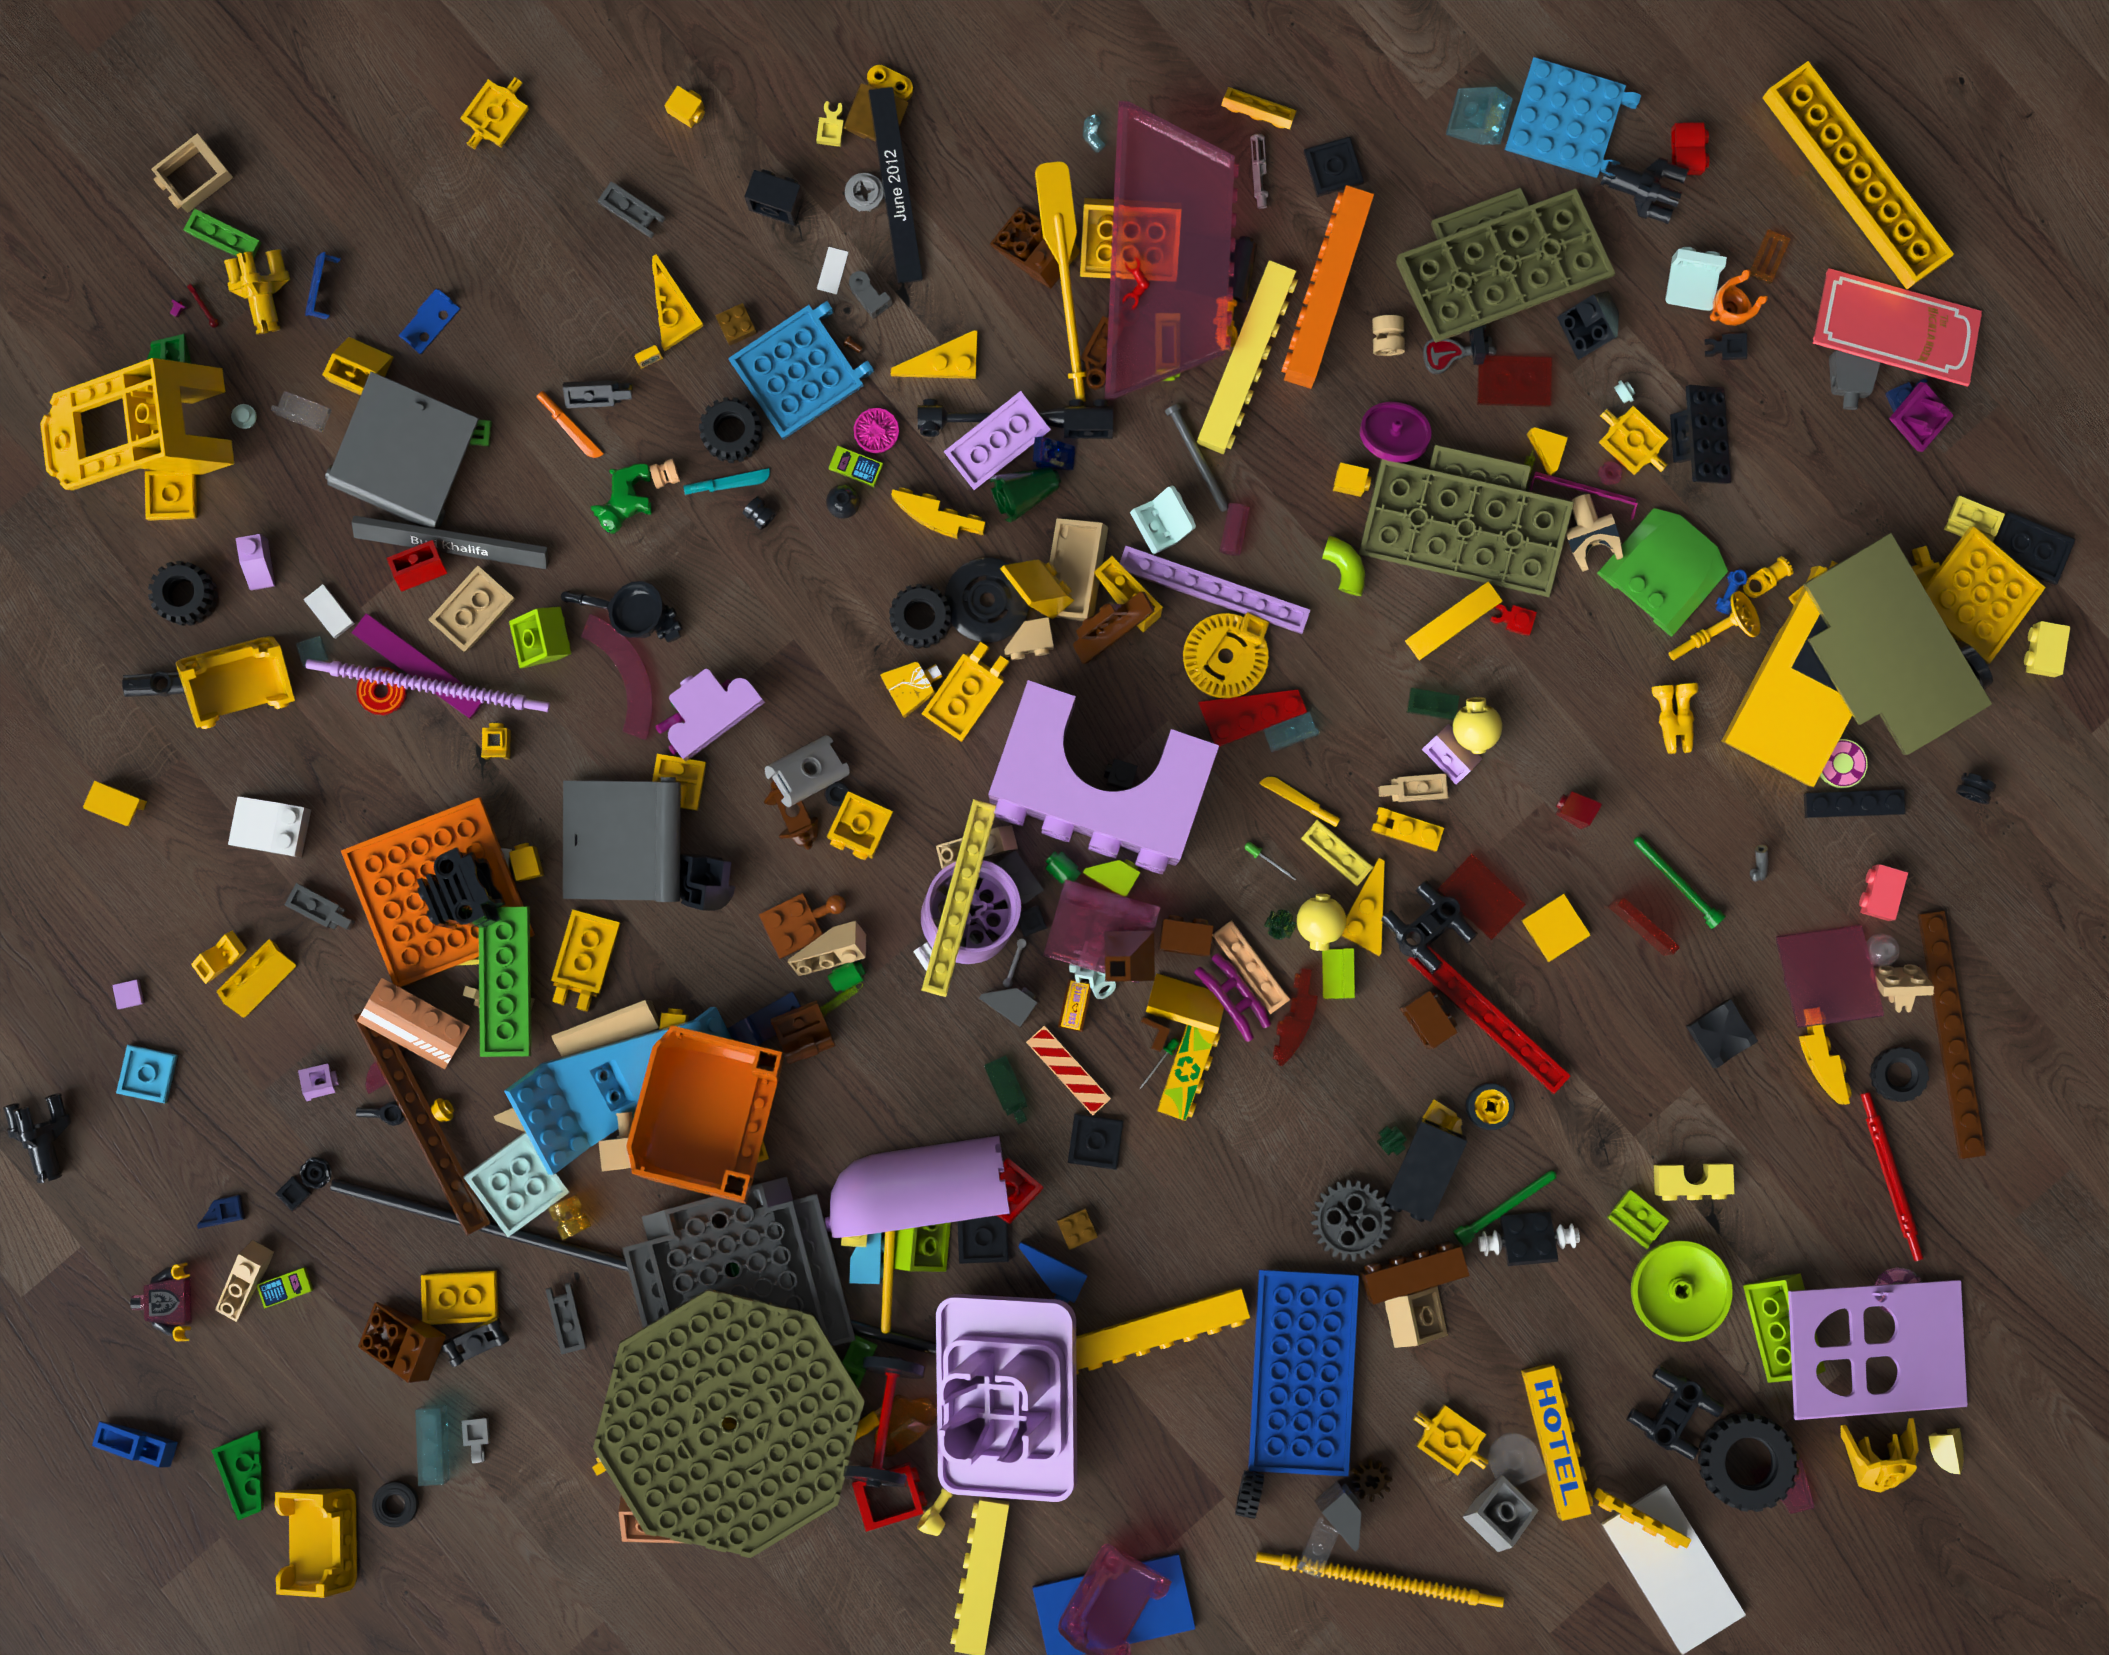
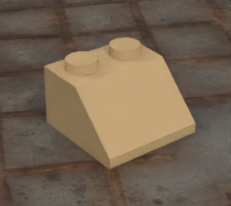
M1438 1286L1385 1301L1394 1348L1418 1346L1448 1335Z

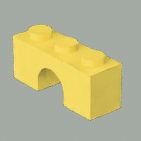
M1703 1164V1176L1694 1184H1690L1685 1179L1684 1165H1654L1655 1195L1662 1196V1200H1677V1196L1687 1195V1200H1702V1195H1712V1199H1727V1194H1734L1733 1164Z

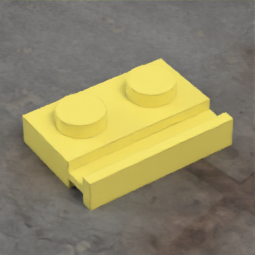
M1958 496L1944 530L1962 537L1969 527L1974 526L1993 542L2005 514Z

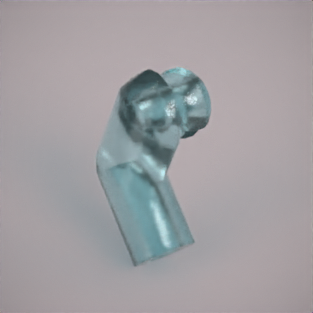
M1092 115L1088 116L1084 121L1083 138L1098 153L1105 147V144L1097 136L1101 120L1098 116Z

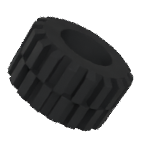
M724 397L722 402H719L717 399L713 402V407L708 405L705 409L707 413L701 415L702 423L699 424V430L701 432V440L713 457L716 456L722 462L727 460L728 463H734V460L742 462L744 457L748 456L750 458L753 456L752 451L758 450L759 441L762 442L763 438L761 434L763 432L762 425L754 408L750 407L746 401L740 402L739 398L733 397V400ZM730 418L743 421L745 431L740 439L735 442H724L718 438L717 430L723 421Z
M176 561V564L169 562L166 564V569L160 567L158 569L159 575L153 574L151 578L154 580V584H149L148 587L152 591V594H148L149 600L154 602L151 606L154 610L158 611V615L178 625L185 626L187 624L192 626L195 625V621L203 622L204 615L209 617L212 614L209 610L211 607H216L217 603L213 599L218 598V593L214 591L217 586L215 582L211 581L212 577L210 574L190 562L185 563L183 561ZM190 580L194 586L193 598L188 604L176 607L172 600L174 588L180 582Z
M916 584V587H911L910 585L906 587L905 591L901 590L897 593L898 596L896 599H893L892 607L889 611L890 623L897 638L900 641L902 640L904 644L912 645L918 649L920 647L930 648V645L940 643L939 640L945 638L946 632L951 626L950 606L946 597L941 594V591L933 589L930 585L922 586V584ZM918 603L930 605L935 612L933 624L923 630L910 627L906 621L907 611L911 606Z

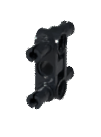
M1426 880L1416 889V892L1430 905V908L1412 924L1406 925L1390 910L1382 917L1381 921L1394 933V938L1399 944L1400 951L1411 958H1418L1433 974L1443 963L1428 948L1432 942L1445 931L1452 928L1467 944L1478 933L1463 918L1464 915L1460 910L1457 900L1445 895L1441 896ZM1442 909H1448L1452 915L1444 914ZM1406 939H1414L1417 945L1409 944Z
M1658 1365L1653 1372L1652 1378L1670 1388V1393L1655 1418L1652 1419L1637 1409L1632 1408L1626 1420L1643 1430L1644 1435L1666 1450H1675L1692 1461L1696 1457L1699 1448L1682 1438L1681 1432L1697 1407L1718 1418L1724 1410V1405L1707 1395L1705 1388L1684 1375L1677 1376L1661 1365ZM1692 1385L1693 1394L1685 1398L1683 1395L1684 1388ZM1666 1428L1668 1431L1667 1437L1664 1440H1658V1431Z

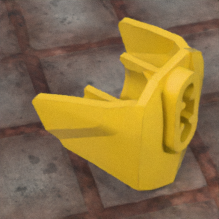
M1914 1418L1908 1419L1906 1430L1900 1436L1899 1441L1897 1434L1892 1435L1893 1441L1887 1444L1890 1454L1889 1460H1880L1872 1452L1868 1437L1860 1440L1857 1446L1848 1427L1841 1425V1438L1845 1443L1859 1487L1881 1493L1906 1481L1916 1471L1915 1458L1919 1449Z

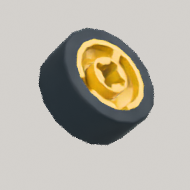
M1484 1083L1475 1087L1469 1093L1466 1100V1112L1469 1119L1477 1127L1485 1130H1497L1506 1126L1511 1121L1515 1112V1102L1511 1093L1505 1087L1496 1083ZM1487 1102L1494 1103L1493 1111L1486 1110Z

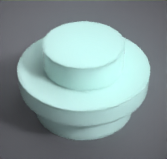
M1622 380L1618 381L1619 384L1614 389L1623 403L1634 401L1632 396L1636 393L1629 382L1623 383Z
M240 404L233 409L231 418L237 427L247 429L254 425L257 415L251 406Z

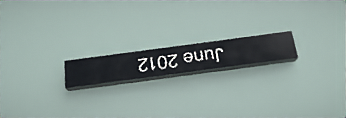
M893 87L871 89L868 91L897 282L898 284L919 282L923 278Z

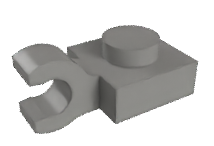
M489 1418L463 1420V1446L471 1445L472 1463L485 1461L483 1444L490 1443Z

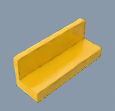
M268 939L216 992L226 1006L244 1018L296 967V964L280 951L276 943Z

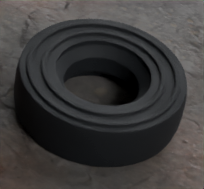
M392 1481L384 1484L377 1490L372 1502V1509L376 1519L388 1527H401L409 1523L415 1517L419 1506L416 1491L409 1484L401 1481ZM391 1495H400L405 1501L404 1510L399 1514L389 1512L386 1507V1501Z

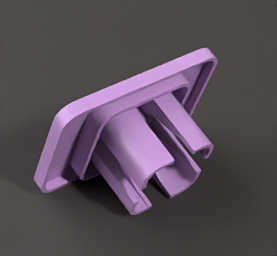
M967 1294L949 1296L938 1306L936 1312L938 1478L941 1485L948 1492L957 1495L1051 1502L1065 1500L1077 1485L1076 1316L1073 1309L1066 1302L1056 1299Z

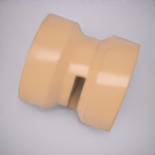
M673 458L666 460L664 464L649 466L657 489L664 487L666 483L675 484L680 482Z

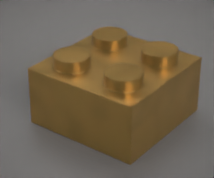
M743 303L715 315L729 346L757 334Z
M1085 1208L1057 1220L1069 1250L1098 1238Z

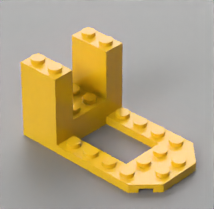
M151 358L54 393L50 400L52 408L48 415L43 416L40 423L46 471L52 477L61 481L60 485L65 490H76L139 468L203 475L233 465L232 441L186 435L182 403L193 404L225 393L222 368ZM123 398L128 443L86 457L81 413Z

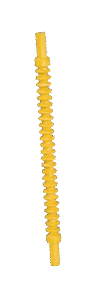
M1258 1551L1256 1554V1562L1277 1565L1283 1570L1292 1568L1295 1572L1296 1569H1299L1300 1573L1305 1570L1307 1574L1313 1572L1316 1576L1317 1573H1320L1321 1577L1326 1574L1328 1578L1335 1576L1336 1580L1338 1577H1341L1342 1581L1347 1578L1349 1582L1356 1580L1358 1584L1359 1581H1362L1364 1585L1369 1582L1370 1586H1373V1584H1377V1587L1384 1585L1385 1589L1390 1586L1391 1590L1398 1588V1591L1405 1589L1406 1593L1411 1590L1413 1594L1419 1592V1595L1426 1593L1427 1597L1432 1594L1434 1598L1440 1596L1441 1599L1447 1597L1448 1601L1454 1598L1455 1602L1459 1599L1462 1603L1468 1601L1469 1605L1474 1606L1479 1603L1502 1608L1504 1603L1503 1597L1482 1594L1476 1589L1467 1591L1464 1587L1463 1590H1460L1459 1586L1454 1589L1452 1585L1446 1587L1443 1583L1442 1586H1439L1438 1582L1433 1585L1431 1581H1428V1583H1425L1424 1580L1418 1582L1416 1578L1411 1581L1410 1577H1407V1579H1403V1576L1396 1578L1395 1574L1390 1577L1389 1573H1386V1575H1382V1572L1375 1574L1374 1570L1369 1573L1367 1569L1365 1571H1361V1568L1354 1570L1353 1566L1350 1569L1346 1565L1341 1568L1340 1564L1333 1566L1331 1562L1329 1565H1326L1325 1561L1320 1564L1318 1560L1312 1562L1311 1558L1305 1561L1304 1557L1299 1560L1297 1556L1291 1558L1289 1554L1279 1556Z

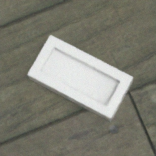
M321 585L303 599L335 639L355 624L325 585Z

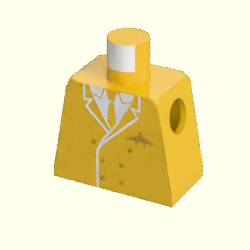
M918 661L880 675L904 718L935 694L931 683L943 677L936 664L923 671Z

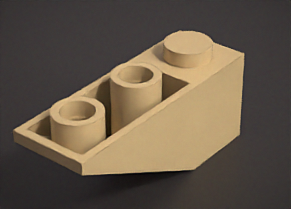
M1012 825L991 829L983 859L1018 849ZM962 838L936 846L942 869L956 862Z
M856 921L834 926L789 958L788 963L797 975L801 976L866 958V933Z
M252 1240L238 1254L216 1306V1311L236 1322L239 1320L257 1288L256 1285L260 1283L274 1254L272 1250Z

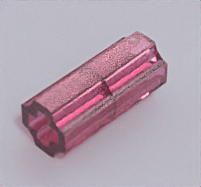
M1229 503L1219 552L1231 556H1240L1250 507Z

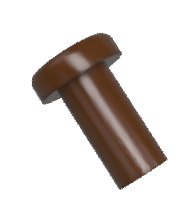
M850 335L843 343L845 347L848 345L857 353H860L863 349L862 346L852 340Z

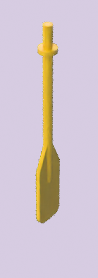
M1064 162L1043 163L1035 170L1042 233L1044 240L1059 264L1072 373L1068 374V379L1073 378L1076 399L1084 402L1086 399L1083 377L1087 376V371L1082 372L1068 264L1077 234L1069 168Z

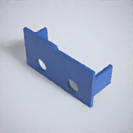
M322 252L316 257L305 316L311 315L322 319L329 318L327 314L314 311L324 260L338 263L340 258L326 255V252Z
M435 289L417 310L418 314L398 336L419 354H422L458 313L460 308L443 292ZM441 311L448 313V317L445 320L439 318ZM422 333L429 335V339L425 342L420 340Z

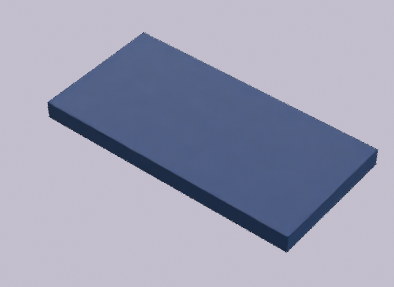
M1179 1553L1032 1586L1047 1655H1084L1195 1629Z

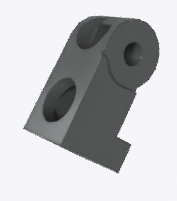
M856 271L850 276L849 285L853 295L872 319H875L892 306L891 298L886 292L879 295L872 287L870 278L865 272Z

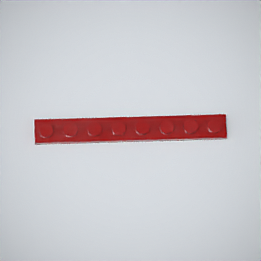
M1428 947L1443 963L1433 974L1418 958L1409 957L1407 959L1415 969L1552 1094H1555L1569 1079L1570 1075L1432 948Z

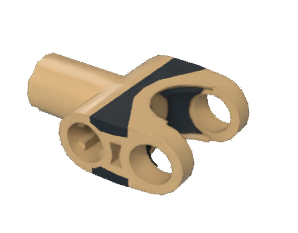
M1590 494L1572 499L1574 502L1572 511L1577 526L1567 529L1566 536L1581 571L1589 570L1586 563L1588 551L1595 545H1606L1615 553L1617 560L1623 558L1620 537L1612 514L1598 518Z

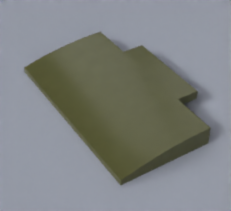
M1518 188L1432 220L1431 226L1437 240L1401 253L1396 260L1403 280L1435 343L1615 275L1614 269L1577 189L1529 206L1522 189Z
M1435 444L1429 468L1404 462L1380 460L1359 555L1483 583L1489 581L1492 585L1550 597L1574 502L1564 498L1525 490L1531 469L1529 465Z
M1892 533L1887 534L1802 584L1828 627L1808 639L1817 657L1856 723L1861 725L1879 714L1903 755H1909L1992 705Z

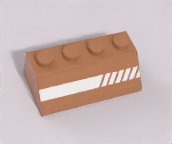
M381 978L357 1022L443 1069L447 1067L470 1027L384 978Z

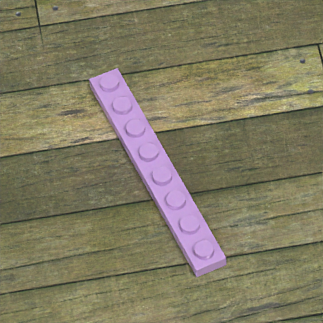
M1125 546L1120 560V564L1133 576L1242 614L1248 612L1269 621L1271 624L1300 634L1303 633L1310 613V609Z

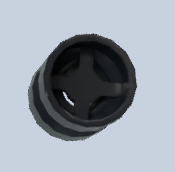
M760 496L754 498L742 512L748 519H752L755 522V526L759 530L767 527L777 514L772 508L765 506V501Z

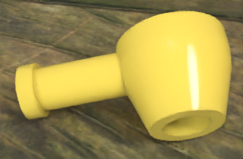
M942 1488L933 1506L921 1517L917 1529L923 1533L938 1536L945 1526V1521L939 1513L953 1495Z

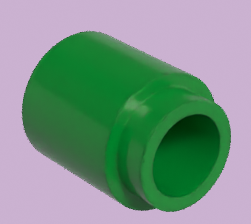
M1054 851L1045 860L1048 864L1045 869L1061 884L1064 883L1067 887L1081 874L1077 869L1078 866L1063 851L1059 854Z
M854 961L836 967L827 976L836 992L841 990L844 992L864 981L863 975L866 974V971L860 961Z

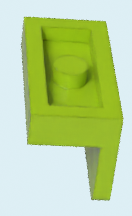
M1354 948L1322 951L1324 999L1355 998Z

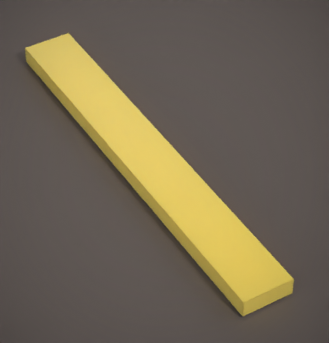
M975 799L972 801L922 991L943 997L947 996L994 821L996 805Z

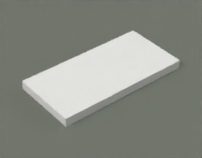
M1665 1484L1632 1503L1631 1506L1689 1537L1691 1542L1687 1549L1681 1545L1677 1549L1664 1542L1666 1537L1658 1533L1656 1537L1642 1530L1643 1525L1635 1521L1634 1524H1631L1620 1518L1621 1513L1619 1512L1601 1523L1682 1655L1746 1615Z

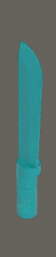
M761 469L683 485L685 495L706 490L713 492L761 484L768 479L770 469Z

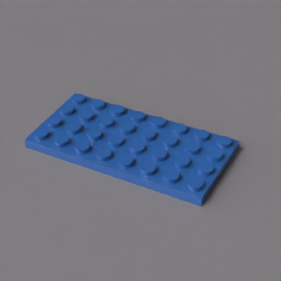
M1259 1269L1249 1471L1349 1476L1359 1275Z

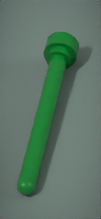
M1642 837L1634 839V844L1704 914L1705 923L1711 929L1715 928L1726 917L1720 909L1711 908Z
M1553 1170L1548 1171L1470 1226H1459L1453 1230L1455 1237L1463 1247H1466L1473 1242L1474 1234L1556 1179V1172Z

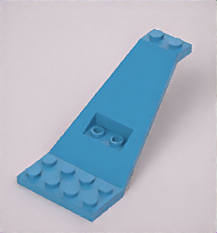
M710 1007L692 1021L675 1025L732 1040L717 1007ZM669 1027L541 1063L504 1090L549 1175L556 1174L591 1146L618 1129L617 1113L632 1112L633 1120L652 1047L668 1031ZM612 1093H614V1099H613V1100L611 1099Z

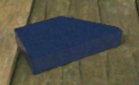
M241 1195L214 1200L203 1219L198 1223L197 1228L244 1220L245 1215Z

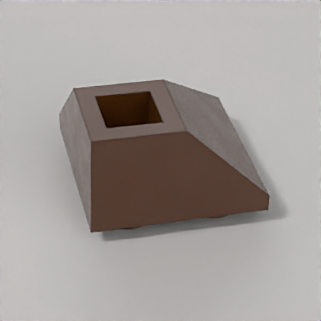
M1104 931L1105 982L1155 981L1154 931Z

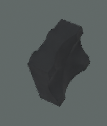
M1731 999L1725 1000L1686 1026L1712 1068L1720 1067L1738 1053L1758 1042Z

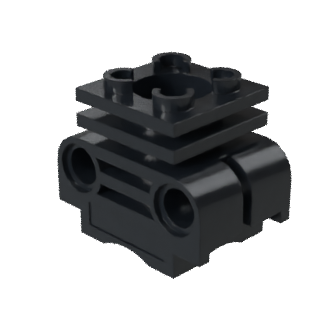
M456 847L441 854L434 862L436 875L428 874L426 875L427 879H417L419 884L418 893L421 899L426 901L429 909L427 910L428 918L435 926L454 929L457 928L456 924H464L484 928L502 920L497 908L505 905L503 896L494 885L492 870L488 860L476 858L474 852L468 854L460 853L459 848Z

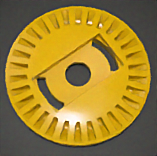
M1230 613L1209 616L1200 621L1191 630L1186 639L1183 650L1184 668L1191 682L1207 695L1222 699L1242 696L1256 687L1266 672L1269 656L1265 638L1260 646L1241 638L1247 645L1243 647L1235 638L1227 637V633L1238 636L1244 619L1242 616ZM1222 649H1229L1233 653V659L1229 663H1222L1218 658V653ZM1208 665L1214 673L1224 676L1225 680L1217 679L1208 673L1204 666Z

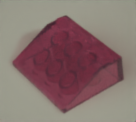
M1065 880L1043 956L1105 974L1104 931H1154L1161 907Z

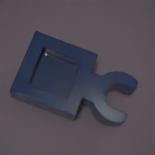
M1927 379L1917 382L1914 388L1908 382L1886 392L1885 395L1893 412L1897 410L1920 382L1927 383Z

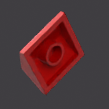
M1007 1158L1003 1162L1004 1172H999L1000 1180L1005 1179L1010 1213L996 1216L1010 1224L1044 1188Z

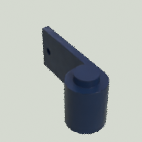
M791 992L727 1029L733 1040L759 1046L767 1039L776 1035L771 1023L772 1018L799 1008L801 1005L794 992Z

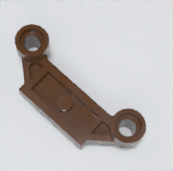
M1131 304L1124 306L1121 313L1108 318L1102 316L1080 357L1087 371V385L1092 390H1099L1105 385L1106 375L1102 370L1123 330L1133 327L1139 321L1140 311L1138 308L1132 310L1133 305ZM1131 315L1134 319L1128 320L1126 316ZM1096 378L1099 379L1100 382L1095 384L1092 382V380Z

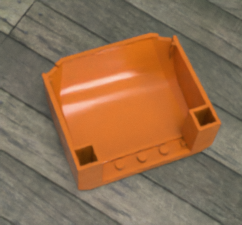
M671 1025L668 1031L652 1047L626 1147L632 1174L659 1183L746 1204L784 1059L783 1053Z

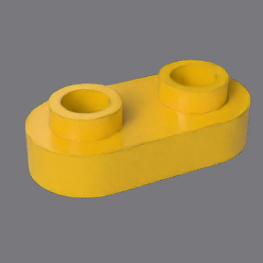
M875 65L868 71L867 80L869 86L877 89L893 87L894 96L905 101L911 98L913 85L906 76L883 65ZM877 74L884 76L881 80L875 78ZM899 84L905 86L903 90H898L896 87Z

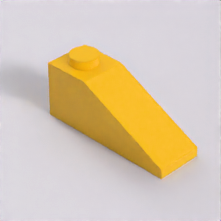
M1113 556L1094 571V574L1117 604H1125L1140 591L1146 593L1155 611L1137 625L1142 632L1146 631L1161 617L1163 607Z

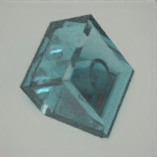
M1498 87L1459 88L1446 134L1480 145L1501 144L1513 98Z

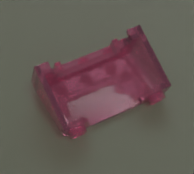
M1105 1544L1098 1551L1061 1616L1058 1630L1075 1649L1087 1655H1131L1130 1644L1126 1641L1128 1635L1149 1598L1159 1600L1164 1597L1172 1581L1110 1544Z

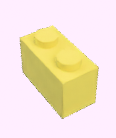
M2041 621L2030 628L2028 633L2030 647L2024 657L2027 673L2049 677L2063 675L2070 626Z

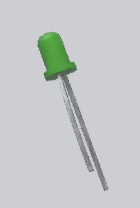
M1251 842L1245 844V850L1254 855L1255 859L1260 855L1289 877L1296 880L1287 871L1260 853L1261 847L1258 848Z

